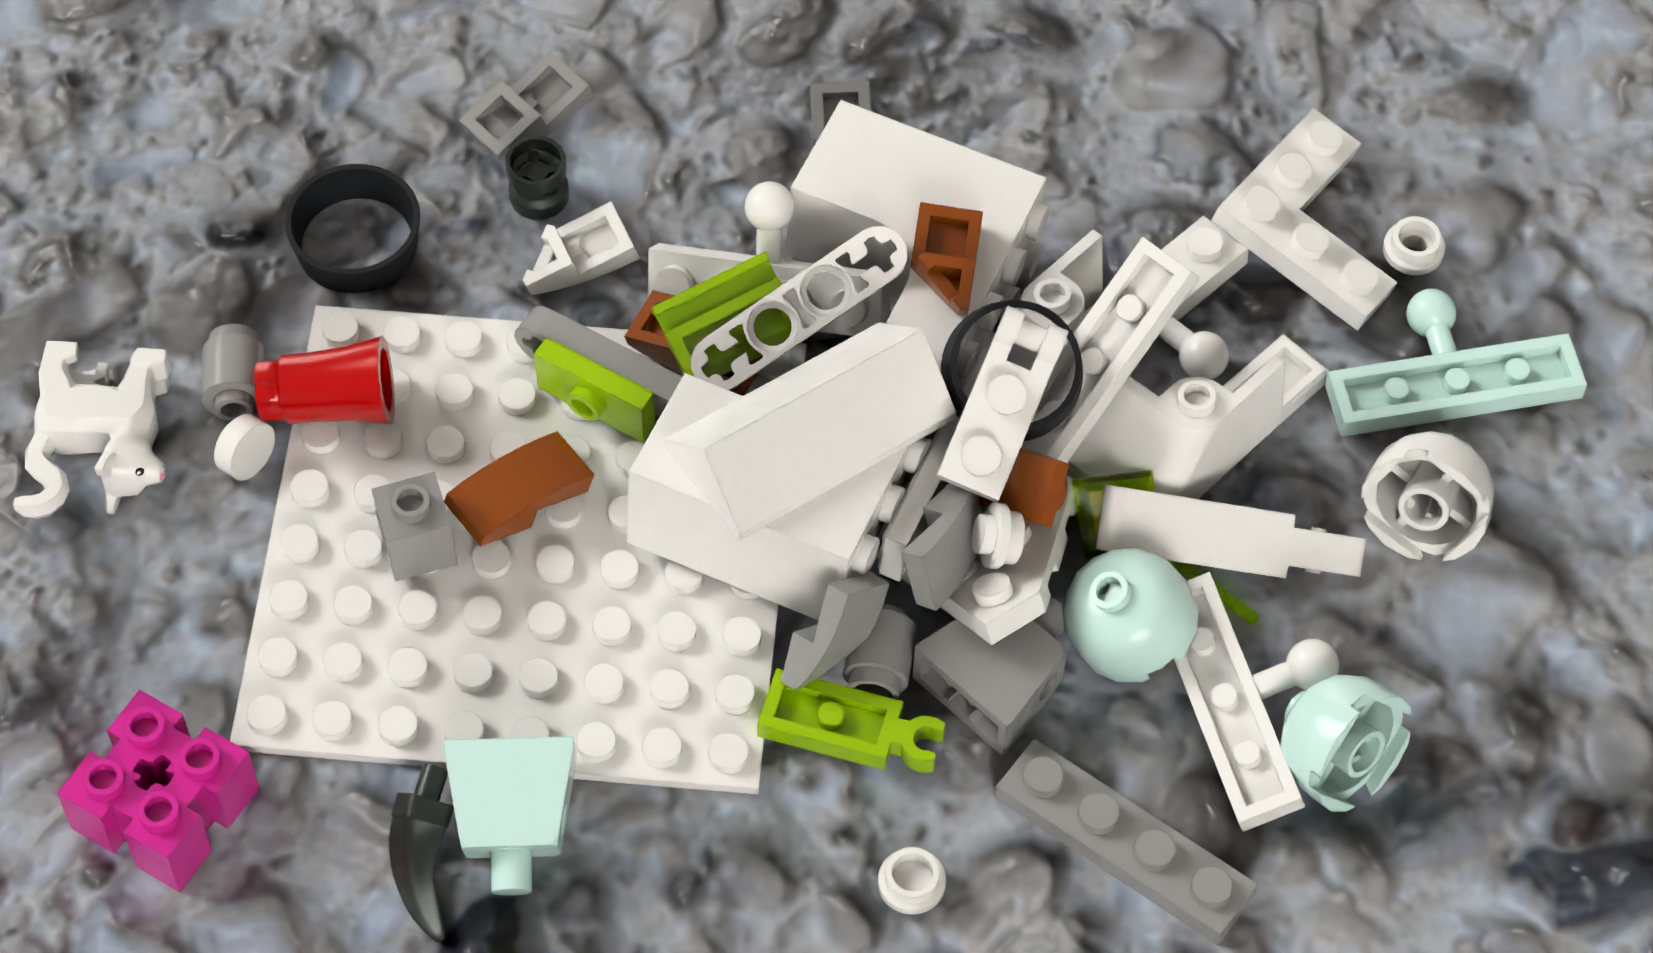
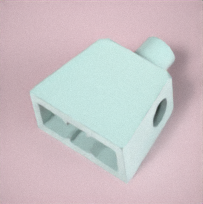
M573 736L444 740V755L461 848L465 857L491 858L492 894L525 895L532 893V857L561 855L577 761V749Z

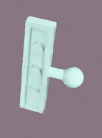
M1425 289L1415 294L1409 301L1406 311L1410 327L1420 336L1427 338L1432 355L1328 371L1325 381V388L1341 437L1581 399L1587 387V382L1569 333L1457 351L1450 331L1456 320V307L1452 298L1444 291L1438 289Z

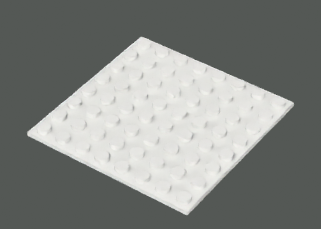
M315 305L306 353L347 346L379 336L385 338L390 353L394 378V419L392 424L357 421L292 424L230 741L252 753L421 767L423 763L447 769L444 755V740L573 736L577 749L574 779L759 794L765 738L757 737V724L771 684L779 604L627 543L629 470L645 442L642 443L598 419L596 421L586 420L577 415L566 402L539 389L535 361L522 351L514 337L515 330L522 321ZM585 326L683 377V374L662 365L629 346L624 337L628 329ZM800 343L759 371L746 394L805 363L807 343ZM556 431L560 433L595 474L588 492L538 510L531 528L481 547L446 506L452 525L458 565L395 582L378 527L372 488L435 471L443 499L445 500L446 494L483 467L527 443Z

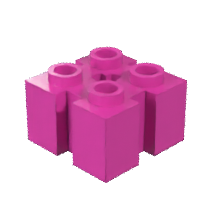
M139 689L107 729L113 746L105 758H101L90 751L57 792V795L71 829L114 854L123 842L126 841L137 868L181 892L212 851L206 832L214 821L229 829L260 787L250 753L206 727H204L197 738H191L182 713Z

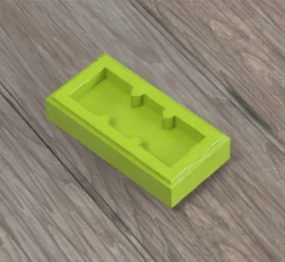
M545 338L534 353L538 388L566 402L580 417L589 421H596L598 419L644 443L655 426L652 391L552 339Z

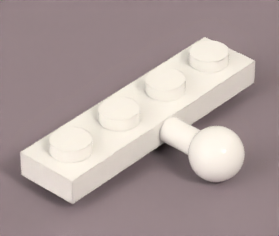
M773 181L762 182L754 186L745 199L744 208L749 222L757 228L756 255L766 251L770 259L769 262L783 285L814 263L781 259L782 228L790 222L795 209L794 199L790 191L782 184ZM657 243L648 249V297L652 290L677 295L756 255ZM843 267L850 274L857 293L868 287V284L859 277V275L867 270ZM820 273L809 281L807 296L815 307L822 310H830L842 302L844 286L836 275ZM890 283L818 332L855 336L879 322L886 323L889 318Z
M1202 216L1161 249L1198 275L1199 279L1157 337L1179 352L1180 364L1186 374L1190 377H1205L1212 380L1220 376L1228 365L1229 350L1225 341L1213 332L1199 331L1194 333L1178 320L1248 263V248L1208 218ZM1094 304L1084 312L1080 322L1074 328L1071 329L1073 334L1079 327L1081 322L1084 320L1086 315L1089 313L1091 308L1094 306Z
M1207 572L1187 580L1192 597L1196 600L1199 608L1197 632L1185 656L1178 662L1175 659L1174 661L1238 823L1244 832L1305 807L1262 700L1295 686L1302 690H1307L1320 681L1338 675L1339 659L1333 647L1325 641L1305 639L1292 647L1286 662L1252 675L1211 573Z

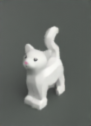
M46 342L38 372L40 397L34 416V436L25 451V469L35 480L43 485L44 490L39 494L16 497L13 502L16 512L24 517L39 519L52 515L64 504L70 488L66 473L50 460L53 454L78 455L102 453L94 469L96 474L101 476L104 485L107 514H115L121 497L138 495L149 485L161 483L164 480L165 464L153 453L152 446L159 431L155 397L167 393L170 387L169 374L171 363L165 349L137 348L130 359V364L123 380L118 387L109 386L108 363L98 362L96 369L83 371L82 373L70 367L71 363L78 361L79 348L77 342Z

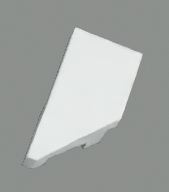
M612 201L557 229L555 226L547 224L541 236L544 246L533 271H526L523 282L531 295L542 294L592 280L640 259Z

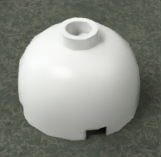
M1428 431L1410 434L1387 446L1368 473L1362 486L1361 499L1364 497L1367 507L1364 518L1368 528L1385 546L1407 558L1422 560L1423 555L1421 551L1432 555L1445 554L1442 561L1455 560L1473 550L1484 535L1492 514L1494 483L1484 459L1470 444L1453 435Z

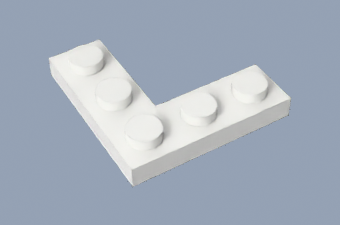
M1313 108L1223 201L1211 221L1358 331L1388 298L1397 282L1303 212L1348 164L1361 145L1358 140Z

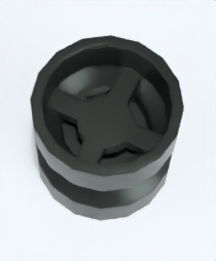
M529 136L518 140L510 147L506 154L505 166L509 180L510 203L518 214L531 220H545L554 217L564 210L569 201V186L566 177L567 164L564 150L555 140L545 136Z

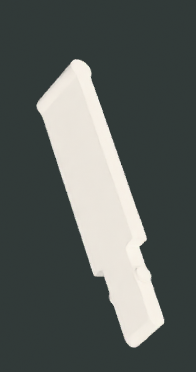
M1105 485L1095 549L1111 551L1116 548H1142L1168 561L1285 579L1288 566L1304 568L1305 572L1320 574L1323 571L1360 577L1366 539L1326 533L1327 529L1311 527V530L1294 528L1295 514Z

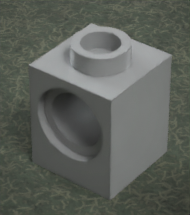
M435 471L371 489L378 527L395 582L458 565L452 525Z

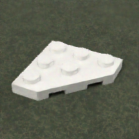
M1067 475V496L1064 504L1055 514L1052 528L1024 520L1025 540L1017 563H1004L999 569L985 568L979 554L963 582L941 606L943 610L991 645L1046 613L1051 597L1048 588L1049 579L1052 572L1059 571L1068 541L1065 531L1066 523L1069 516H1075L1078 508L1074 481ZM981 505L983 514H985L988 507ZM906 569L902 576V579L906 581L908 584H910V580Z

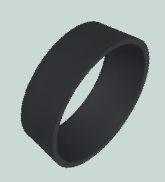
M346 164L326 169L302 184L288 204L285 214V230L289 243L305 273L313 281L330 290L343 293H364L380 289L398 279L408 269L417 251L420 224V208L413 190L402 178L384 168L367 164ZM371 199L385 203L404 217L411 231L405 243L393 255L377 264L363 268L341 269L326 266L313 260L302 251L304 233L314 217L325 208L344 200Z
M1023 300L991 303L970 313L953 330L942 354L941 375L956 410V416L960 419L968 398L959 381L957 358L962 340L975 322L984 315L997 309L1005 308L1008 305L1010 307L1035 311L1050 319L1058 327L1068 330L1067 339L1075 356L1073 384L1067 397L1055 411L1040 420L1031 422L1024 441L1033 440L1058 427L1074 408L1083 382V363L1080 349L1068 325L1048 308Z

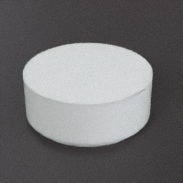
M244 414L233 419L223 429L215 445L214 461L217 468L239 481L247 480L256 475L266 464L272 453L275 443L273 428L252 414Z

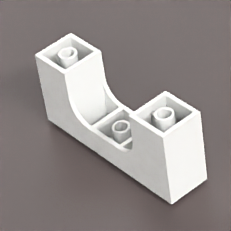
M840 100L791 186L790 193L794 199L795 209L792 219L787 224L784 259L792 260L795 257L802 262L815 263L867 228L886 226L895 230L903 238L907 247V262L898 277L890 282L889 309L892 312L886 323L924 329L941 372L942 354L948 338L966 316L957 315L910 267L920 202L983 211L968 311L969 315L973 311L991 303L1018 300L1021 289L1016 287L1021 275L1031 278L1043 250V244L1037 242L1044 230L1050 213V206L1042 203L1047 178ZM872 238L864 243L867 248V255L853 266L850 263L848 254H844L835 261L842 267L868 270L873 266H878L883 272H887L893 267L889 258L896 249L890 241L879 245ZM1006 307L984 315L972 325L964 336L957 358V371L961 385L979 350L982 351L984 347L989 349L995 335L992 331L998 320L1001 321ZM684 373L629 470L627 543L819 621L828 583L861 574L865 575L871 570L876 558L880 555L883 534L938 429L739 541L664 448V439L743 396Z

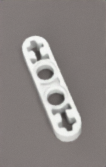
M872 226L861 231L703 338L695 346L691 356V369L694 377L726 390L737 387L895 280L903 271L907 262V247L903 238L895 230L886 226ZM874 238L879 245L890 241L896 249L889 258L893 267L883 273L881 268L873 266L859 275L868 284V287L857 293L850 274L835 261L844 254H848L850 263L853 266L867 255V248L864 245L867 240ZM820 273L836 275L844 286L842 302L830 310H822L815 307L807 296L809 281ZM767 309H779L791 321L789 337L777 346H769L762 343L754 332L756 317ZM740 325L743 326L749 344L758 353L763 355L762 359L751 365L749 364L747 354L744 353L731 363V368L735 374L730 379L724 381L718 374L708 378L702 370L709 362L705 351L714 345L721 352L728 351L739 343L730 335V332Z

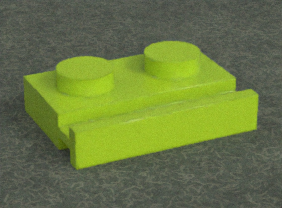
M766 251L650 308L683 375L686 373L694 376L691 369V356L695 346L703 338L782 285L769 262L770 259ZM779 309L764 310L756 317L754 322L755 335L762 343L769 346H777L789 337L791 321ZM740 325L730 332V335L739 343L728 351L721 352L716 345L709 347L705 351L709 362L702 370L708 378L714 374L722 376L732 371L731 363L744 353L747 354L749 362L762 356L749 344L743 326Z

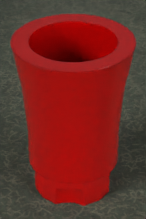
M383 336L347 346L307 353L281 355L279 360L257 362L255 364V401L260 420H286L287 424L337 421L392 424L395 412L394 378L388 345Z

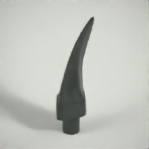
M423 763L414 794L397 793L391 813L389 855L393 878L406 909L418 926L435 942L440 943L445 938V932L434 883V867L445 830L448 829L454 806L440 802L448 775L447 769Z

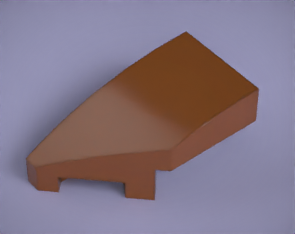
M920 202L910 267L957 315L968 316L983 211Z

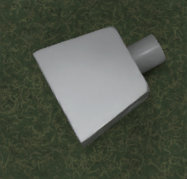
M1050 597L1046 613L993 645L955 619L915 646L913 678L1000 755L1004 756L1047 702L1063 678L1067 652L1057 639L1067 631L1063 617L1064 606L1056 599Z

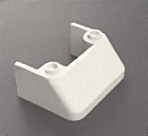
M1095 230L1090 231L1025 288L1019 300L1033 302L1048 308L1057 314L1070 329L1074 328L1082 319L1084 312L1095 304L1103 293L1102 235ZM1019 307L1015 308L1025 312L1024 319L1046 329H1048L1050 323L1056 325L1050 319L1035 311ZM1013 344L1007 361L1030 370L1037 353ZM1276 355L1273 356L1234 393H1231L1219 383L1209 378L1188 377L1174 383L1159 397L1129 376L1067 462L1070 464L1067 474L1076 479L1153 470L1149 479L1148 477L1083 483L1081 485L1089 491L1105 489V485L1119 487L1141 485L1144 491L1199 499L1281 423L1285 361Z

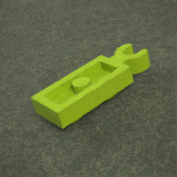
M776 668L757 724V737L884 771L890 754L900 756L903 762L914 771L921 773H931L934 771L936 753L922 750L915 743L921 739L943 742L945 723L940 719L932 716H919L910 721L901 719L904 701L820 679H815L803 688L794 690L781 682L783 670Z

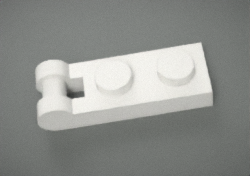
M1008 305L936 475L938 479L993 502H998L1069 332L1051 323L1048 329L1029 322L1024 319L1025 312ZM1013 344L1037 353L1030 370L1007 361Z

